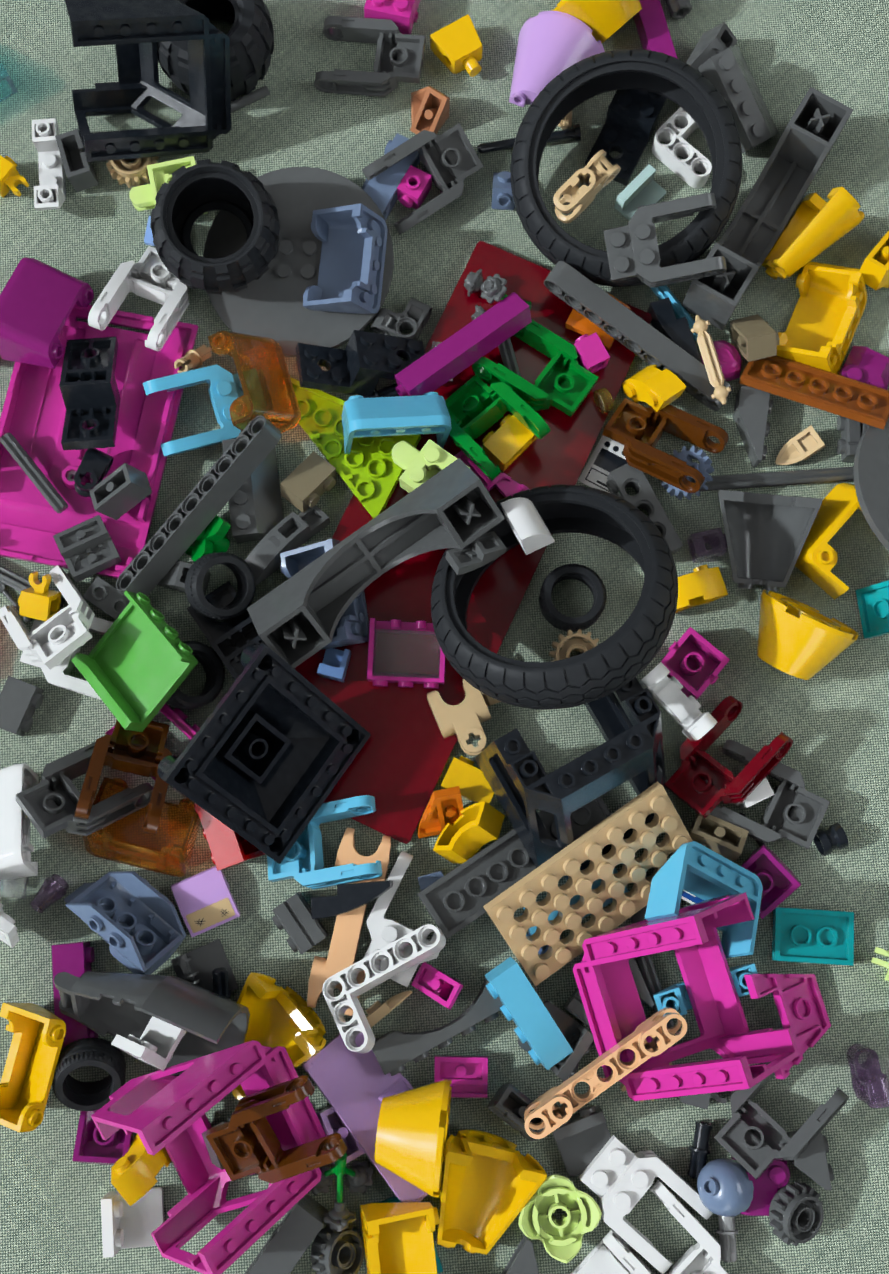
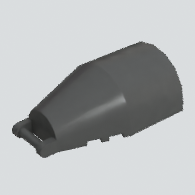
M87 971L80 978L67 972H60L54 978L55 987L59 990L60 994L59 1009L61 1013L77 1020L103 1037L107 1033L114 1038L116 1034L125 1038L131 1034L140 1039L152 1016L185 1030L186 1034L180 1040L166 1068L243 1044L246 1037L250 1017L248 1007L176 976ZM180 1071L171 1075L179 1076L184 1071Z

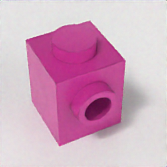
M410 165L397 187V198L400 203L407 208L418 209L421 207L432 188V175Z
M597 333L590 336L584 334L575 340L574 346L576 347L577 361L580 366L592 373L607 366L610 356Z

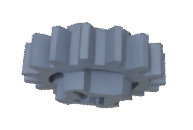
M682 446V452L680 453L674 449V457L687 462V465L702 473L705 481L700 489L707 490L708 487L705 483L713 481V478L709 475V473L714 472V468L710 465L712 460L702 449L698 450L695 446H692L690 451L686 446ZM692 459L698 460L700 464L693 463ZM685 476L688 481L696 483L694 478ZM664 481L661 483L671 496L675 495L679 500L685 496L688 500H691L693 493L685 492ZM700 491L695 492L698 497L701 496Z

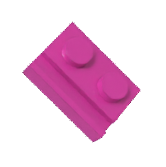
M435 1055L434 1083L445 1079L452 1080L450 1085L452 1087L451 1097L488 1098V1056Z

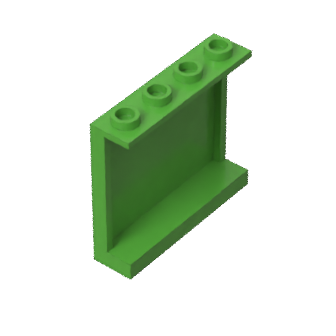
M125 591V596L130 600L129 604L89 655L76 653L71 661L125 730L143 732L198 664V660L192 655L193 650L178 638V632L166 624L164 615L150 605L151 600L145 594Z

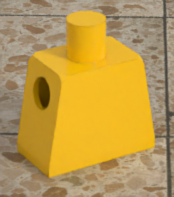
M468 14L430 35L431 51L453 74L466 69L470 77H474L481 71L482 68L478 62L482 59L483 47Z

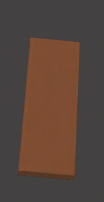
M777 355L748 362L740 377V384L883 430L889 418L888 390Z

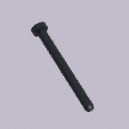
M574 124L572 129L552 132L547 143L573 138L575 142L581 141L580 125ZM515 138L479 144L477 146L478 152L482 154L512 149Z

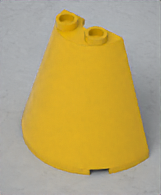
M844 187L833 188L827 195V198L830 199L828 202L817 193L805 196L762 264L767 268L765 271L767 275L775 280L778 277L782 279L789 278L862 222L864 212L858 211L861 206Z
M250 973L237 1000V1003L248 1007L250 1013L244 1043L255 1040L266 1047H285L294 1068H297L318 1054L326 1045L327 1040L323 1038V1035L326 1033L323 1023L313 1008L307 1007V1002L290 987L286 986L283 989L282 986L275 985L276 979L270 976ZM241 1084L232 1091L233 1096L237 1100L246 1096Z
M460 1130L456 1136L451 1134L444 1150L437 1244L445 1248H455L456 1244H461L462 1248L469 1253L487 1255L546 1180L547 1173L540 1163L529 1153L523 1156L520 1151L515 1150L516 1144L488 1132Z

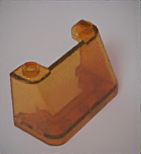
M223 330L208 336L214 353L219 356L230 355L234 359L244 395L235 399L230 406L233 426L243 431L252 419L260 415L269 420L281 433L297 426L301 419V411L279 343L272 338Z
M104 777L93 805L129 788L127 783L120 778L110 779ZM183 798L180 800L179 805L164 802L156 835L142 832L149 807L148 804L88 836H83L87 852L96 857L170 876L183 877L190 863L201 821L194 809V802L189 798Z

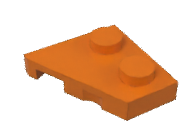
M459 786L433 791L417 827L419 839L441 834L448 823L453 824L463 815L460 812L463 810V803Z

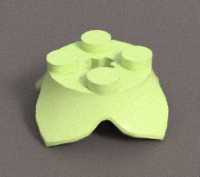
M553 1174L546 1178L521 1210L518 1225L526 1237L532 1240H540L551 1257L567 1264L579 1253L583 1235L597 1227L602 1212L593 1197L578 1190L569 1178ZM560 1208L562 1211H566V1213L561 1215L560 1220H556V1217L552 1216L556 1209Z

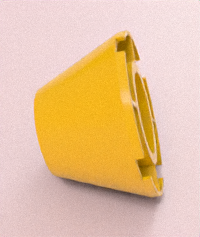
M561 0L557 7L551 11L567 13L580 19L593 30L591 34L596 41L600 40L603 43L642 8L640 0Z
M763 590L761 594L757 656L767 664L794 677L810 680L858 639L859 633L835 618L830 619L819 613V610L773 591H769L767 594L766 590Z
M450 1079L384 1097L380 1107L376 1134L375 1162L436 1198H439L441 1191L444 1150L448 1136L452 1087H450L452 1080Z

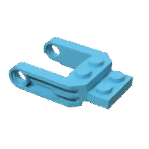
M216 364L144 382L143 387L146 396L163 390L170 392L208 383V392L217 423L221 427V429L160 444L164 457L222 443V440L236 439L244 425L250 423L255 417L262 415L268 418L255 370L232 375V373Z
M363 795L323 803L280 864L267 856L268 880L275 882L294 878L302 886L315 890L381 877L382 866L381 861L378 860L376 863L360 865L351 863L323 869L322 833L319 828L321 823L374 813L376 811L375 797Z

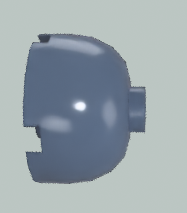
M720 1158L709 1161L701 1169L697 1178V1192L703 1205L713 1214L724 1217H735L741 1212H745L752 1202L754 1190L753 1182L749 1180L746 1173L748 1171L737 1160Z

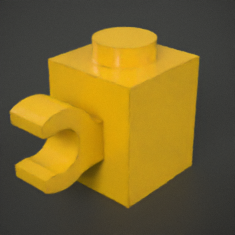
M0 155V196L4 198L11 190L14 195L20 197L22 194L16 187L19 184H23L28 188L29 184L17 171V164L10 157H2Z
M35 571L29 575V583L32 587L22 590L19 595V615L47 621L60 611L61 592L49 589L51 583L50 574L44 575L42 582L38 580V572Z

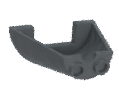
M719 490L718 496L734 583H738L739 588L753 589V584L763 585V590L778 591L779 587H786L820 509L822 499Z

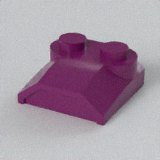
M853 346L838 375L888 390L889 358L868 347Z
M764 844L760 848L755 849L751 856L740 865L757 875L761 880L763 886L759 912L761 919L766 917L801 886V882L793 872Z
M98 1110L81 1111L72 1161L86 1164L114 1165L130 1149L133 1132L130 1135H126L124 1130L120 1129L107 1140H103L91 1117Z
M774 1160L757 1180L749 1172H746L749 1180L753 1182V1199L749 1208L740 1214L769 1216V1208L773 1197L782 1187L788 1184L790 1179L787 1160Z

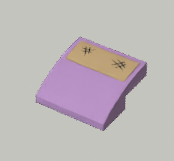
M216 866L171 885L174 898L191 937L240 917V911L230 892V886L222 870L217 871Z

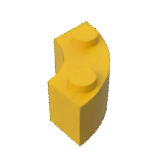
M657 365L645 367L622 383L623 391L629 398H632L635 403L639 401L646 402L656 412L678 399L687 387L673 372L668 369L662 371L657 368Z
M706 564L694 568L692 573L678 577L676 613L711 603L728 595L719 567L708 568Z
M486 801L470 805L460 811L463 815L453 824L448 823L435 843L433 851L451 863H464L476 855L483 845L498 839L505 815Z
M137 1133L128 1152L111 1167V1184L129 1206L141 1199L158 1182L155 1176L163 1165L165 1167L169 1166L171 1159L165 1147L155 1155H150L147 1153Z

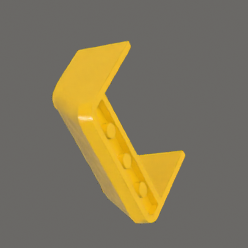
M849 483L836 485L822 500L820 509L795 564L801 572L834 600L847 592L849 587L830 572L836 565L838 556L828 542L857 509L861 510L855 485Z

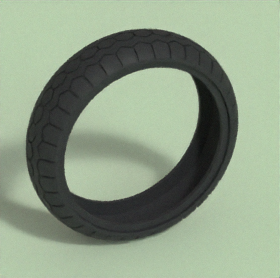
M619 49L602 52L585 58L562 71L543 88L528 108L519 126L511 157L512 195L517 214L529 238L554 265L558 261H563L598 285L631 287L645 284L637 277L612 282L607 251L587 246L567 234L552 218L539 191V168L543 151L554 129L575 107L596 95L622 89L644 90L662 95L678 104L694 119L701 129L711 154L712 186L710 193L715 194L717 208L714 209L713 207L700 211L695 219L678 235L658 245L661 268L697 260L714 243L724 229L733 212L740 190L743 160L742 147L737 125L726 101L715 86L698 70L675 57L651 50Z
M542 486L532 488V490H524L497 501L495 504L504 518L502 502L517 497L527 498L532 501L551 534L583 533L606 539L618 545L635 559L645 574L641 596L626 622L612 636L598 646L582 654L557 661H518L488 650L467 632V610L472 592L483 573L498 558L473 571L457 575L445 558L447 550L454 548H447L439 562L432 585L431 616L436 638L451 666L461 677L480 692L503 703L529 709L551 710L579 706L603 698L625 686L640 674L657 655L669 634L677 609L678 577L676 565L670 548L659 529L642 511L628 501L606 491L585 486ZM506 518L486 532L494 531L506 546V552L520 544Z

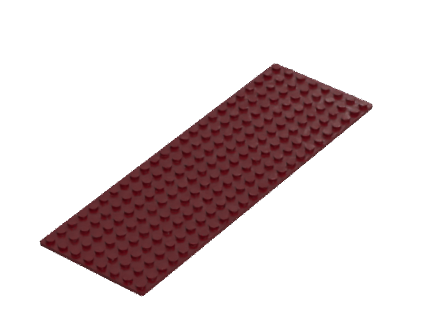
M479 241L425 348V354L472 322L471 316L475 313L476 305L482 306L487 311L499 303L494 300L492 304H489L486 299L481 297V291L472 293L470 297L467 296L468 290L463 286L464 280L469 272L473 271L476 273L479 269H482L483 282L488 276L493 277L497 273L501 278L507 280L505 285L507 291L505 294L509 296L515 292L522 300L531 301L530 313L532 320L572 345L582 335L565 328V323L573 308L550 292L544 285V280L551 270L484 241ZM625 303L633 313L648 324L651 323L652 317L650 313ZM513 335L510 339L521 377L534 385L535 380L551 359ZM614 340L610 350H607L610 356L607 366L593 373L599 377L598 381L572 417L552 405L549 409L536 411L548 424L551 432L541 440L537 438L502 473L507 474L517 483L527 486L530 490L551 485H576L636 354L617 340ZM498 346L483 356L496 364L500 363L503 365ZM472 365L434 392H437L438 395L443 396L444 400H446L476 375L472 370ZM596 392L598 393V398L600 395L604 402V404L602 405L605 406V411L601 410V408L598 407L601 406L600 403H595V401H598V399H594V394ZM507 411L501 419L478 438L474 439V441L483 448L484 443L482 441L491 431L495 433L501 427V421L508 414L511 416L513 414ZM420 434L421 439L416 448L420 451L429 439L437 444L436 434ZM449 435L443 449L455 456L461 450L455 445ZM398 482L384 511L409 494L400 487V482ZM496 487L489 491L495 503L504 498ZM354 494L332 539L343 541L373 519ZM520 544L515 546L493 562L477 582L468 604L467 632L483 647L496 654L498 653L547 546L528 555L525 554ZM446 549L429 551L410 558L391 568L364 589L369 626L370 618H375L376 621L397 619L401 620V622L416 623V621L422 620L426 621V623H433L431 616L432 585L437 567ZM377 633L375 672L438 675L439 643L436 635ZM368 641L334 648L342 651L345 649L351 651L343 683L320 677L317 674L319 663L323 662L326 649L319 650L294 669L371 734L323 803L363 795L374 796L376 811L371 814L351 817V819L407 844L416 830L457 741L456 734L445 739L443 738L427 701V693L437 691L445 703L448 705H458L463 702L466 696L463 689L464 678L457 673L445 657L444 685L439 684V689L424 688V684L413 683V688L398 687V683L388 682L387 687L373 686V682L367 680Z

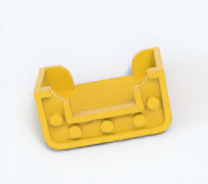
M806 264L802 274L800 273L796 279V288L799 289L800 293L797 305L786 331L778 332L779 345H777V356L838 375L867 303V290L862 272Z
M3 1003L0 1017L6 1018L9 1021L5 1030L13 1032L14 1035L0 1082V1125L19 1133L30 1132L36 1129L43 1121L55 1069L66 1035V1024L62 1019L42 1006L33 1003Z
M385 1202L360 1205L367 1274H437L433 1240L435 1225H439L437 1207H433L430 1202Z

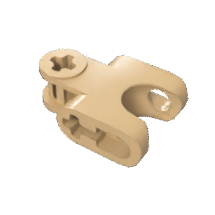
M603 149L597 152L584 168L577 170L555 193L553 197L555 214L561 222L567 224L575 220L593 202L596 194L608 185L621 170L618 164L613 166L605 158L607 153Z
M463 679V689L466 696L463 702L458 705H448L437 691L427 693V701L443 738L445 739L456 734L464 753L470 756L479 755L485 749L487 740L480 723L491 719L481 692ZM470 736H473L474 739H480L477 747L467 744Z

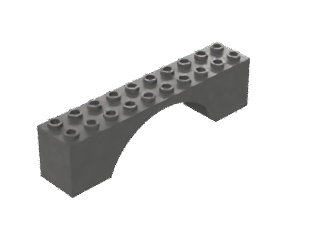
M812 87L809 88L740 210L707 256V258L724 256L727 271L714 276L694 279L682 303L686 311L695 316L699 315L705 321L709 320L711 325L723 331L836 143L853 109Z
M458 458L247 608L259 637L290 666L295 668L332 642L336 626L346 609L367 586L382 574L410 558L429 551L446 548L463 549L505 518L480 478Z

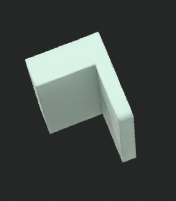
M650 164L617 196L614 208L629 221L639 207L656 204L666 195V190L653 180L656 169Z

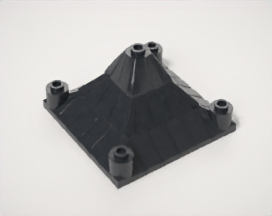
M261 643L260 646L250 645L243 650L241 664L244 670L241 675L238 676L227 694L223 696L215 710L209 715L180 756L169 755L164 757L158 765L157 772L163 781L280 864L371 734L271 648Z

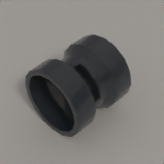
M839 823L830 825L825 831L822 829L817 830L813 839L817 850L822 856L831 854L834 849L842 850L849 846L846 833Z

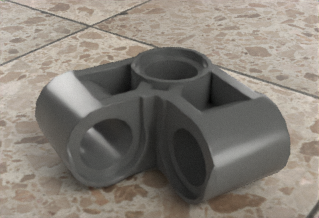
M411 298L402 314L381 308L370 330L373 333L418 340L423 328L430 319L433 307ZM404 330L412 331L409 335H404L401 332Z

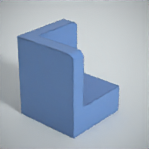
M334 648L326 649L323 662L319 663L317 674L320 677L344 683L351 651L348 649L344 651Z

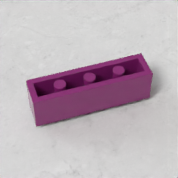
M90 941L51 945L54 1015L62 1019L66 1024V1035L61 1050L78 1039L98 1038V1033L61 1013L59 1009L60 994L54 984V978L60 972H67L80 978L85 972L92 971L91 963L94 962L95 953L93 946L90 947Z

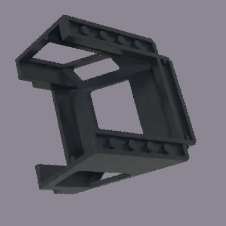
M64 0L66 12L70 20L74 47L115 45L118 82L94 83L95 89L72 90L74 113L87 162L207 153L213 148V140L218 135L227 134L231 130L230 38L210 23L205 15L177 0ZM187 40L190 101L160 85L157 42ZM153 97L180 112L182 116L174 125H171L144 110V106ZM132 113L157 127L90 133L86 117Z
M636 677L615 692L584 704L606 742L548 775L535 752H530L517 728L494 740L475 757L477 764L536 868L574 842L570 815L577 809L628 780L637 796L657 781L663 785L666 791L664 785L666 779L661 711L647 688L643 689ZM536 809L554 814L557 841H553ZM654 813L646 817L645 824L653 820ZM628 829L624 833L623 839L629 838L633 833V829ZM611 844L606 845L602 849V855L607 854L611 850ZM585 860L581 864L580 870L586 869L590 864V860Z

